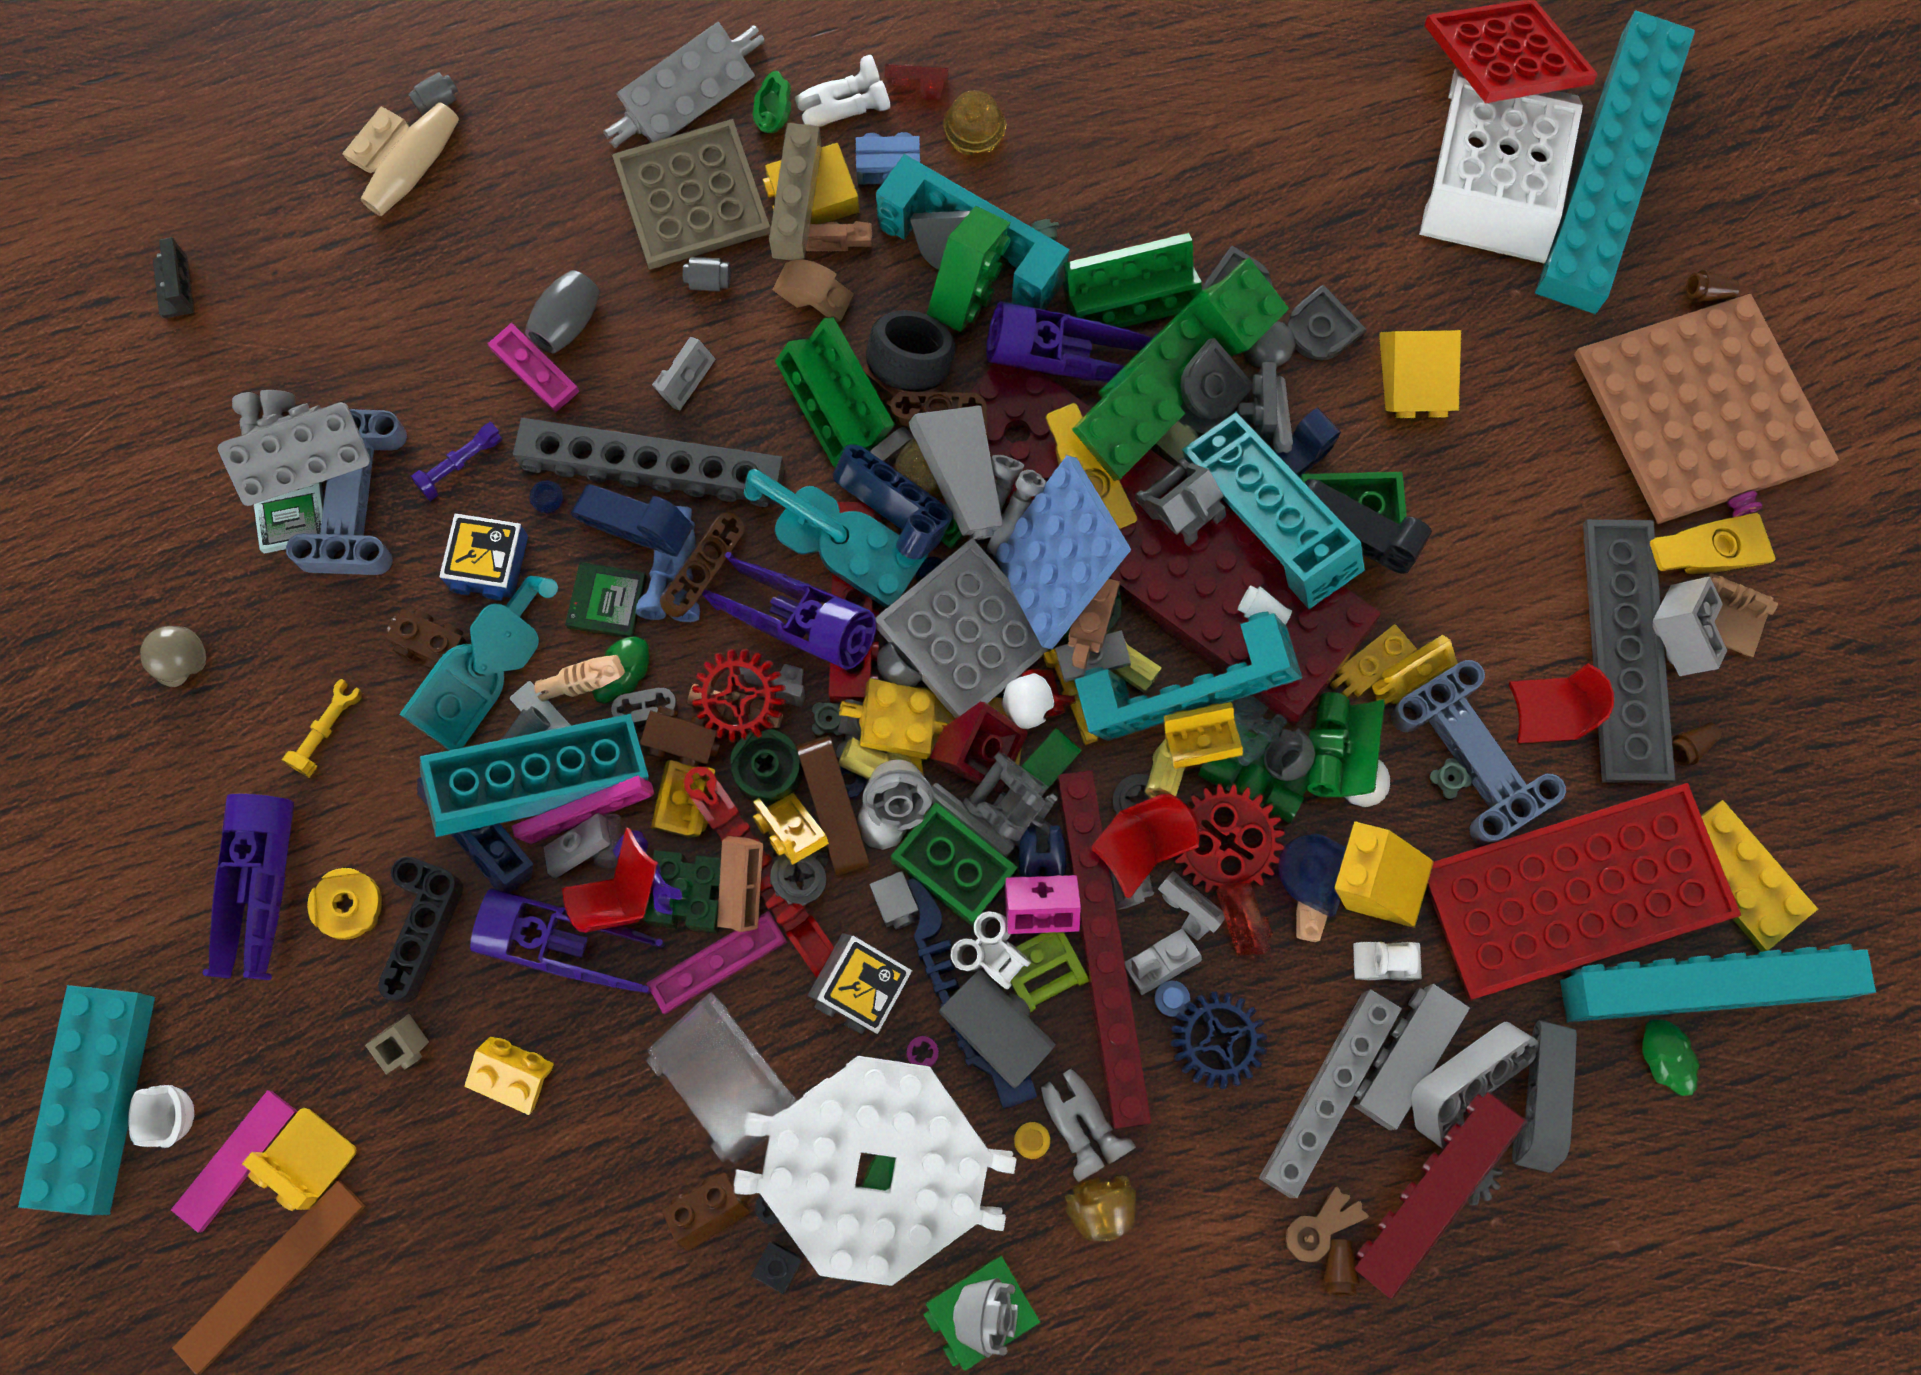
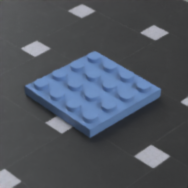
M1066 455L1046 482L1043 492L1036 495L1032 503L1016 522L1015 529L1007 543L1003 542L999 545L995 557L1000 569L1009 579L1011 589L1041 646L1048 649H1053L1131 551L1129 544L1077 458Z

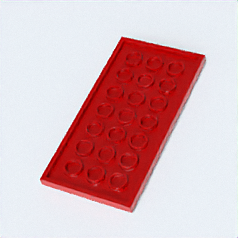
M1688 783L1435 861L1427 884L1429 895L1468 1001L1742 916Z

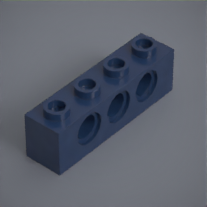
M420 777L417 779V795L428 807L422 778ZM500 823L451 834L495 889L511 893L532 878L534 864Z

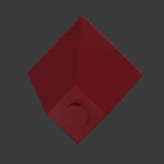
M980 701L943 728L930 755V759L948 771L979 785L996 762L994 757L998 752L1005 754L1014 762L1016 761L1028 731L1018 727L1015 722L987 703ZM1000 779L992 791L1001 793L1005 782Z

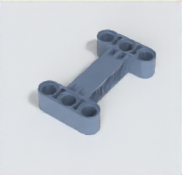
M349 409L356 426L361 425L358 431L370 456V463L366 467L327 480L320 534L302 533L294 535L287 542L286 554L300 569L309 573L380 575L390 569L393 559L390 551L378 538L364 536L374 450L392 451L401 448L406 442L407 432L398 418L390 411ZM394 427L390 433L382 435L386 428ZM312 548L311 553L307 557L301 558L304 550ZM346 549L345 554L341 558L334 560V556L338 551ZM379 550V554L375 559L367 561L368 555L371 552Z
M1465 660L1405 696L1393 708L1391 721L1393 726L1402 732L1414 731L1429 721L1453 757L1470 774L1472 784L1490 808L1471 822L1469 827L1470 835L1477 844L1486 846L1498 842L1559 803L1565 796L1566 786L1563 780L1554 774L1542 775L1526 785L1466 700L1483 683L1485 672L1478 662ZM1459 673L1467 674L1472 681V685L1463 684L1459 679ZM1431 690L1439 691L1444 697V703L1435 701L1431 696ZM1403 707L1413 709L1417 719L1410 720L1406 718L1403 713ZM1540 785L1546 786L1550 790L1551 799H1546L1540 794ZM1512 803H1517L1522 807L1523 817H1518L1512 812ZM1484 820L1490 821L1495 826V835H1489L1485 832L1483 828Z

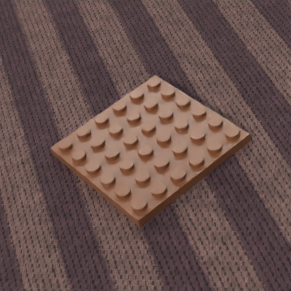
M1751 293L1578 348L1574 353L1658 524L1729 501L1749 491H1759L1834 466L1839 461Z

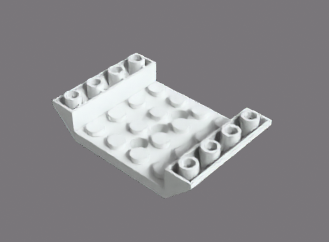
M1455 68L1448 97L1451 99L1432 194L1425 206L1419 235L1545 263L1562 217L1583 107L1578 95L1553 91L1484 103L1458 68ZM1472 137L1478 138L1483 142L1484 146L1480 148L1473 147L1468 139ZM1500 145H1510L1514 149L1515 154L1507 155L1503 153ZM1541 152L1546 157V161H1536L1531 153Z

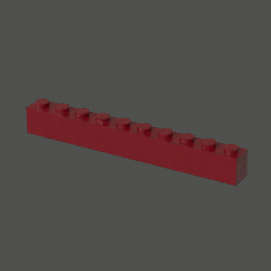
M1093 771L1061 774L1057 777L1056 789L1070 875H1077L1081 905L1079 930L1086 974L1089 979L1088 986L1111 1127L1114 1130L1147 1125L1151 1123L1109 867L1091 850L1094 842L1103 833Z

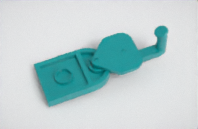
M751 469L747 474L744 495L748 500L756 501L765 494L785 507L775 525L776 537L782 544L801 555L819 552L824 566L831 573L886 609L901 597L928 556L927 554L921 559H910L902 555L896 547L900 535L865 513L856 511L840 513L837 501L817 487L806 486L799 489L795 494L760 470Z
M528 576L506 606L501 604L486 606L470 627L471 644L458 645L445 652L399 715L447 750L463 748L500 696L504 684V671L523 668L536 651L539 643L538 634L520 616L537 592L544 598L556 595L558 591L556 581L545 577Z

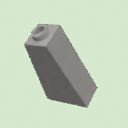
M981 405L915 414L909 421L910 430L949 509L953 513L962 536L973 535L975 540L994 536L993 532L999 529L1003 523Z

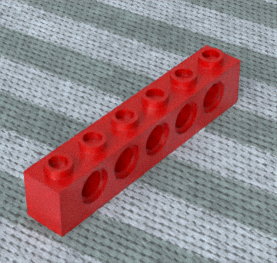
M837 502L840 513L848 511L861 512L881 523V514H875V510L864 502ZM832 573L833 595L847 601L855 597L861 598L865 601L862 607L873 612L875 618L880 615L879 609H873L874 600ZM879 642L872 643L867 655L860 662L864 668L857 674H850L844 668L830 663V703H841L846 701V699L863 703L866 683L870 678L878 680V674H872V662H877Z

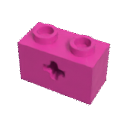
M1077 875L1006 878L1005 907L1008 934L1079 931L1081 905Z

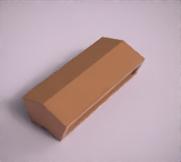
M727 836L722 841L717 927L731 928L739 932L758 929L763 843L750 838Z

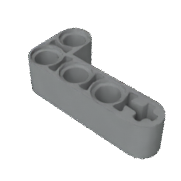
M1503 1022L1423 1078L1415 1086L1411 1095L1416 1129L1445 1149L1448 1145L1443 1141L1445 1136L1456 1123L1460 1126L1464 1124L1463 1113L1475 1096L1480 1094L1484 1097L1487 1092H1493L1533 1062L1537 1056L1536 1053L1539 1051L1538 1040L1511 1023Z

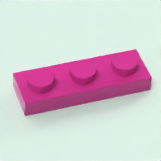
M510 323L487 343L489 348L555 413L580 392L578 387L513 323Z

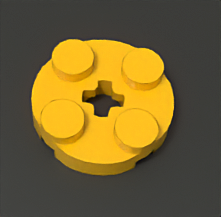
M340 868L326 873L322 877L323 880L318 883L316 888L313 887L309 894L307 908L310 920L321 932L330 937L340 940L353 939L363 935L366 931L372 930L378 923V917L382 908V897L379 887L371 877L355 869ZM343 895H348V898L353 900V906L346 913L342 909L337 908V903L343 901Z

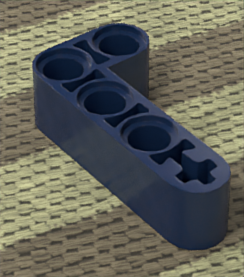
M1316 408L1297 425L1292 435V450L1288 453L1273 451L1300 478L1302 474L1306 473L1332 450L1341 431L1319 408Z
M853 444L847 445L844 448L833 472L835 482L903 530L896 543L898 551L907 558L921 559L937 547L953 518L951 510L867 449Z
M591 484L586 485L571 512L575 519L587 526L674 557L678 556L693 528V525L684 514L665 499L653 496L650 503L646 504Z

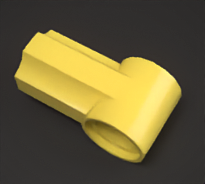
M1126 643L1131 666L1111 671L1145 693L1156 679L1162 667Z
M854 738L848 740L839 758V766L866 779H870L873 771L884 762L890 760L912 762L906 755L891 752L884 753L880 750L861 747L860 741Z
M1166 738L1153 754V766L1144 792L1149 796V799L1160 794L1176 796L1185 767L1174 769Z

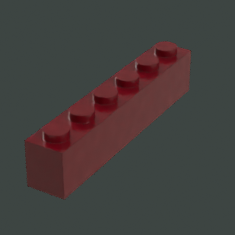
M1487 1092L1484 1097L1480 1094L1475 1096L1465 1110L1470 1116L1462 1126L1456 1123L1450 1129L1443 1140L1448 1144L1440 1155L1434 1152L1428 1158L1421 1169L1426 1173L1418 1185L1412 1181L1399 1198L1404 1202L1396 1214L1392 1211L1387 1213L1377 1227L1382 1233L1374 1243L1368 1240L1355 1256L1360 1262L1354 1269L1388 1298L1392 1299L1397 1296L1528 1122L1492 1093Z

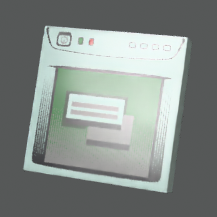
M322 482L254 504L261 552L269 553L286 549L287 542L296 534H320L324 507Z

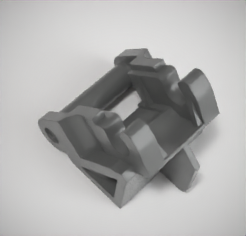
M1184 458L1178 460L1174 469L1145 492L1140 490L1135 494L1137 502L1153 520H1162L1176 535L1181 532L1187 546L1197 541L1198 529L1209 520L1213 519L1218 524L1226 517L1225 507L1220 502L1223 499V494L1210 470L1194 463L1189 464ZM1185 477V480L1182 483H1180L1172 491L1166 494L1163 498L1158 499L1162 494H1164L1167 490H1169L1171 487H1173L1176 483H1178L1181 479Z
M998 752L994 757L996 762L971 797L966 796L962 803L971 814L987 821L1006 841L1009 842L1010 839L1018 841L1031 823L1039 827L1044 824L1045 820L1037 814L1047 802L1042 795L1049 786L1017 765L1008 756ZM1002 779L1010 787L1003 800L997 806L985 802L998 781Z

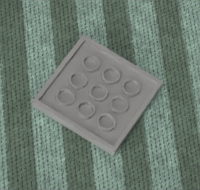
M973 538L875 618L876 629L889 643L893 644L894 649L912 670L921 674V680L955 719L980 701L989 703L1006 688L1008 683L1021 675L1043 653L1049 650L1041 646L1011 589L1009 579Z

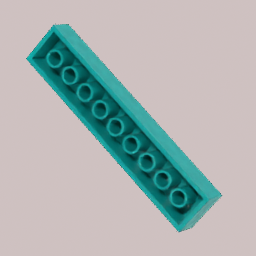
M1636 10L1634 11L1620 37L1535 294L1596 314L1607 300L1695 33L1694 29Z

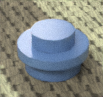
M1164 982L1155 992V1005L1162 1014L1175 1017L1179 1012L1184 1013L1187 1010L1185 1004L1190 1002L1189 991L1180 982Z

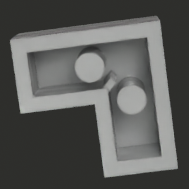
M1710 576L1671 585L1653 619L1654 632L1658 637H1661L1666 648L1667 659L1670 664H1674L1679 676L1719 669L1727 652V648L1714 623L1723 603Z

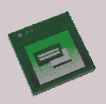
M580 562L565 626L569 629L623 638L633 637L638 619L636 606L638 600L643 596L647 578L646 573Z

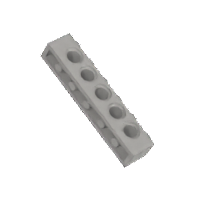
M1371 989L1361 994L1258 1179L1289 1198H1298L1402 1010L1401 1007Z

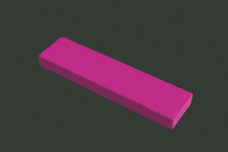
M639 775L512 825L514 836L529 844H533L576 827L597 813L604 816L652 797L655 794L652 783Z
M767 911L759 916L758 929L745 932L735 930L648 981L646 984L650 988L662 1013L665 1015L787 943L770 911Z
M267 1090L171 1211L195 1231L203 1232L251 1172L242 1165L244 1160L251 1152H265L298 1111L273 1091Z

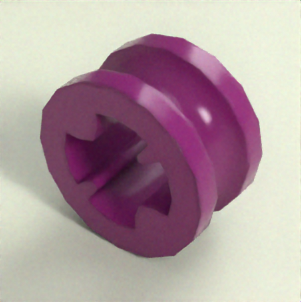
M1756 491L1743 493L1727 502V506L1734 509L1732 513L1733 518L1752 514L1763 507L1761 502L1755 500L1758 495Z
M920 1036L914 1038L907 1047V1057L911 1064L932 1067L938 1059L939 1051L937 1044L929 1037ZM922 1043L930 1045L928 1051L933 1050L932 1058H925L923 1063H919L915 1060L917 1055L912 1056V1051L914 1047L920 1048Z

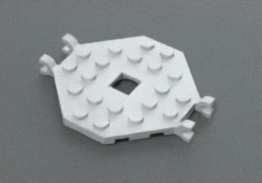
M857 1056L847 1063L845 1068L831 1078L823 1080L805 1093L803 1098L789 1108H784L773 1117L747 1112L744 1126L745 1135H769L762 1174L736 1170L734 1193L746 1195L760 1193L819 1276L892 1286L976 1224L992 1230H1004L1006 1216L1002 1214V1208L980 1206L987 1167L1000 1172L1014 1174L1016 1158L1013 1157L1012 1151L994 1150L986 1147L929 1066ZM861 1152L896 1157L891 1187L888 1190L855 1186Z

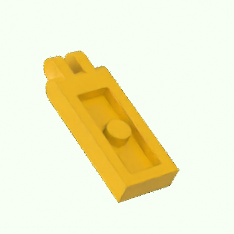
M1394 624L1347 661L1338 672L1339 677L1330 686L1335 690L1345 682L1348 687L1340 694L1348 697L1354 693L1359 697L1372 687L1375 682L1382 679L1381 674L1383 671L1414 653L1417 648L1398 626Z
M1441 635L1383 671L1381 674L1382 679L1372 685L1376 701L1384 699L1385 705L1390 702L1397 704L1411 692L1457 665L1451 640Z

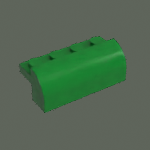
M1189 233L1064 263L1065 282H1063V290L1069 315L1090 321H1099L1118 328L1179 314L1202 291V281L1193 265V240Z
M834 317L824 318L810 338L789 341L776 358V365L834 468H836L847 445H858L871 451L887 438L886 435L895 426Z

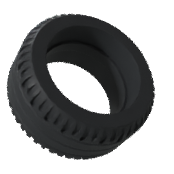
M894 311L881 316L872 326L866 348V362L869 369L878 379L893 388L909 392L927 391L938 387L947 378L955 353V342L949 330L935 318L916 311ZM900 348L911 349L921 354L909 353Z

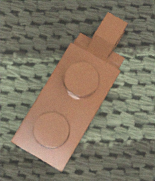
M855 221L853 224H839L837 222L810 224L806 251H848V247H872L871 223Z
M1108 579L1071 625L1068 646L1075 647L1072 666L1086 669L1090 652L1099 653L1100 648L1103 647L1119 591L1120 581Z

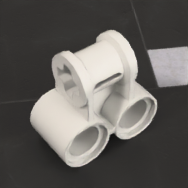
M984 912L977 917L974 923V931L978 939L965 938L957 941L951 949V960L955 967L964 971L974 972L984 968L997 983L1008 990L1013 977L1023 966L1028 967L1031 961L1015 946L1006 941L1011 935L1008 934L1006 917L996 912ZM995 918L999 921L1001 929L996 937L989 938L985 932V926L989 920ZM972 945L977 951V959L973 964L967 965L963 961L962 952L967 946Z
M1353 943L1354 975L1356 980L1422 979L1420 943Z

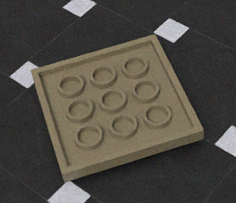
M733 119L612 154L649 270L770 234V225Z

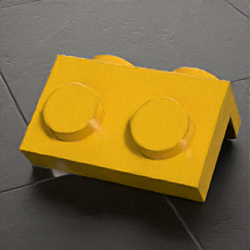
M1231 702L1215 703L1189 711L1181 710L1163 717L1165 737L1174 769L1243 755V747L1234 720V708Z
M673 760L666 761L651 823L652 829L686 838L700 836L701 832H704L708 822L684 787L686 774L695 767ZM707 767L709 770L713 772V774H715L714 768ZM701 778L695 781L696 789L704 792L708 799L712 798L706 785L707 781L704 782Z
M794 793L789 794L767 808L760 798L753 801L757 811L753 819L762 834L769 832L771 835L769 841L778 856L785 854L792 865L829 844L825 833Z
M491 1036L475 1051L464 1087L529 1115L535 1109L544 1079L552 1071L554 1064L545 1060L537 1053L527 1052L513 1046L506 1039Z

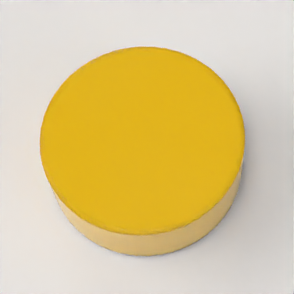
M1028 1122L1016 1131L1014 1145L1021 1156L1027 1159H1037L1048 1151L1050 1135L1043 1125L1036 1122Z

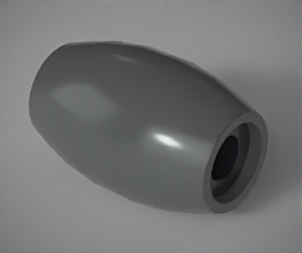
M571 270L556 279L536 301L526 325L525 333L527 337L539 348L552 354L570 344L585 328L596 308L600 294L597 285L590 278L575 270Z

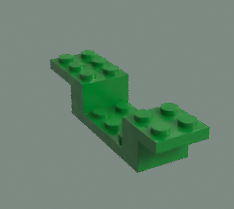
M1250 257L1243 260L1221 282L1203 289L1098 392L1102 399L1072 428L1073 432L1114 481L1121 479L1185 414L1180 407L1184 403L1181 394L1182 374L1187 364L1206 341L1215 338L1230 357L1247 351L1289 310V307Z

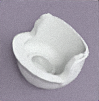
M160 1085L137 1090L130 1103L128 1121L129 1134L133 1144L143 1147L161 1146L162 1148H168L183 1138L190 1130L194 1119V1104L191 1098L183 1090L173 1085Z

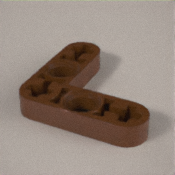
M900 392L892 399L891 418L894 422L903 426H909V421L912 417L920 413V403H924L923 413L930 412L929 407L934 403H942L948 410L968 407V405H981L988 440L987 405L984 398L979 394L961 392ZM902 404H908L909 414H902Z

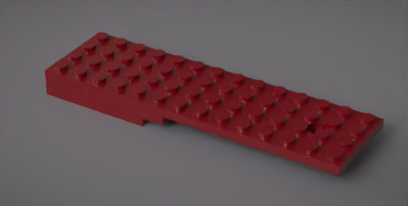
M997 363L992 365L969 392L979 394L986 401L990 457L992 458L993 455H1003L1018 460L1024 464L1023 471L1034 470L1046 482L1059 466L1056 456L1057 444L1046 421L1047 414L1072 403L1077 404L1082 417L1092 409L1041 372ZM1020 425L1029 430L1030 436L1025 442L1017 441L1011 443L1005 437L1006 431L1012 426ZM1149 450L1119 479L1137 516V521L1120 529L1131 551L1109 578L1120 581L1119 589L1133 599V605L1157 621L1159 629L1221 674L1227 673L1226 669L1238 663H1247L1248 666L1252 665L1240 624L1249 622V620L1244 617L1243 612L1238 610V606L1250 585L1257 589L1259 586L1262 587L1282 605L1292 610L1286 626L1302 679L1251 696L1295 728L1373 630L1381 612L1344 586L1308 609L1288 587L1284 565L1228 504L1222 500L1220 502L1225 507L1226 517L1218 524L1213 519L1209 520L1198 529L1197 541L1187 546L1181 532L1176 535L1162 520H1153L1135 498V494L1140 490L1145 492L1175 468L1152 450ZM1185 477L1181 479L1178 483H1176L1173 487H1171L1169 490H1167L1164 494H1162L1158 499L1163 498L1166 494H1168L1180 483H1182L1185 480ZM1015 483L1013 484V489L1010 495L1007 497L1004 505L1006 507L1010 502L1012 494L1017 490Z

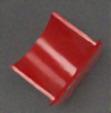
M1589 663L1567 678L1509 682V687L1518 709V743L1578 740L1605 722L1614 708L1615 693L1610 680L1600 669Z
M1160 794L1121 810L1094 842L1091 850L1111 869L1125 897L1130 899L1157 863L1199 848V832L1190 809L1181 799L1172 794Z
M625 828L613 879L562 888L567 915L572 925L579 932H591L637 923L646 913L658 862L654 861L642 850L630 828Z

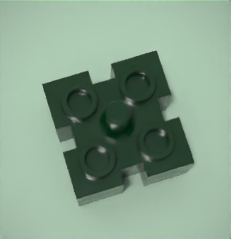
M654 850L653 860L658 862L661 868V877L666 884L680 889L682 898L681 900L670 898L669 905L673 912L671 915L656 911L653 892H651L643 920L649 926L677 929L678 920L686 921L685 925L690 931L718 934V900H715L716 892H719L721 858L696 855L695 864L688 863V860L682 853Z

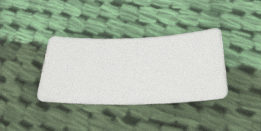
M528 681L510 696V700L520 711L523 709L528 710L531 706L537 708L551 725L546 731L571 726L548 700L543 702L538 699L537 696L542 693H535L534 684L531 681Z

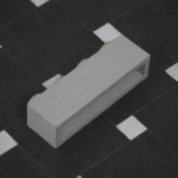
M1431 984L1424 989L1419 987L1408 1003L1412 1007L1406 1019L1400 1017L1390 1032V1035L1394 1037L1387 1049L1382 1047L1372 1062V1065L1376 1067L1369 1079L1363 1078L1354 1095L1357 1099L1352 1106L1388 1130H1395L1399 1127L1412 1105L1411 1095L1413 1089L1423 1078L1432 1072L1470 1007L1435 984Z

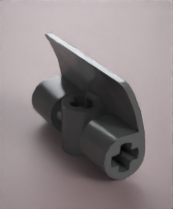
M981 968L939 1009V1013L1012 1088H1017L1056 1046V1043L1029 1017L1030 1009L1027 1003L1015 994L1007 995Z

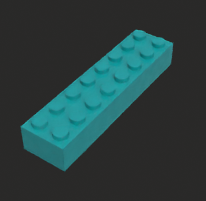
M1852 944L1830 946L1829 949L1817 950V947L1794 949V952L1782 953L1781 950L1759 952V955L1746 956V953H1734L1711 959V956H1698L1676 962L1675 959H1661L1640 965L1639 961L1619 963L1617 966L1605 968L1604 964L1583 966L1582 969L1572 970L1571 977L1560 980L1566 1022L1845 1000L1876 993L1868 949L1853 950Z

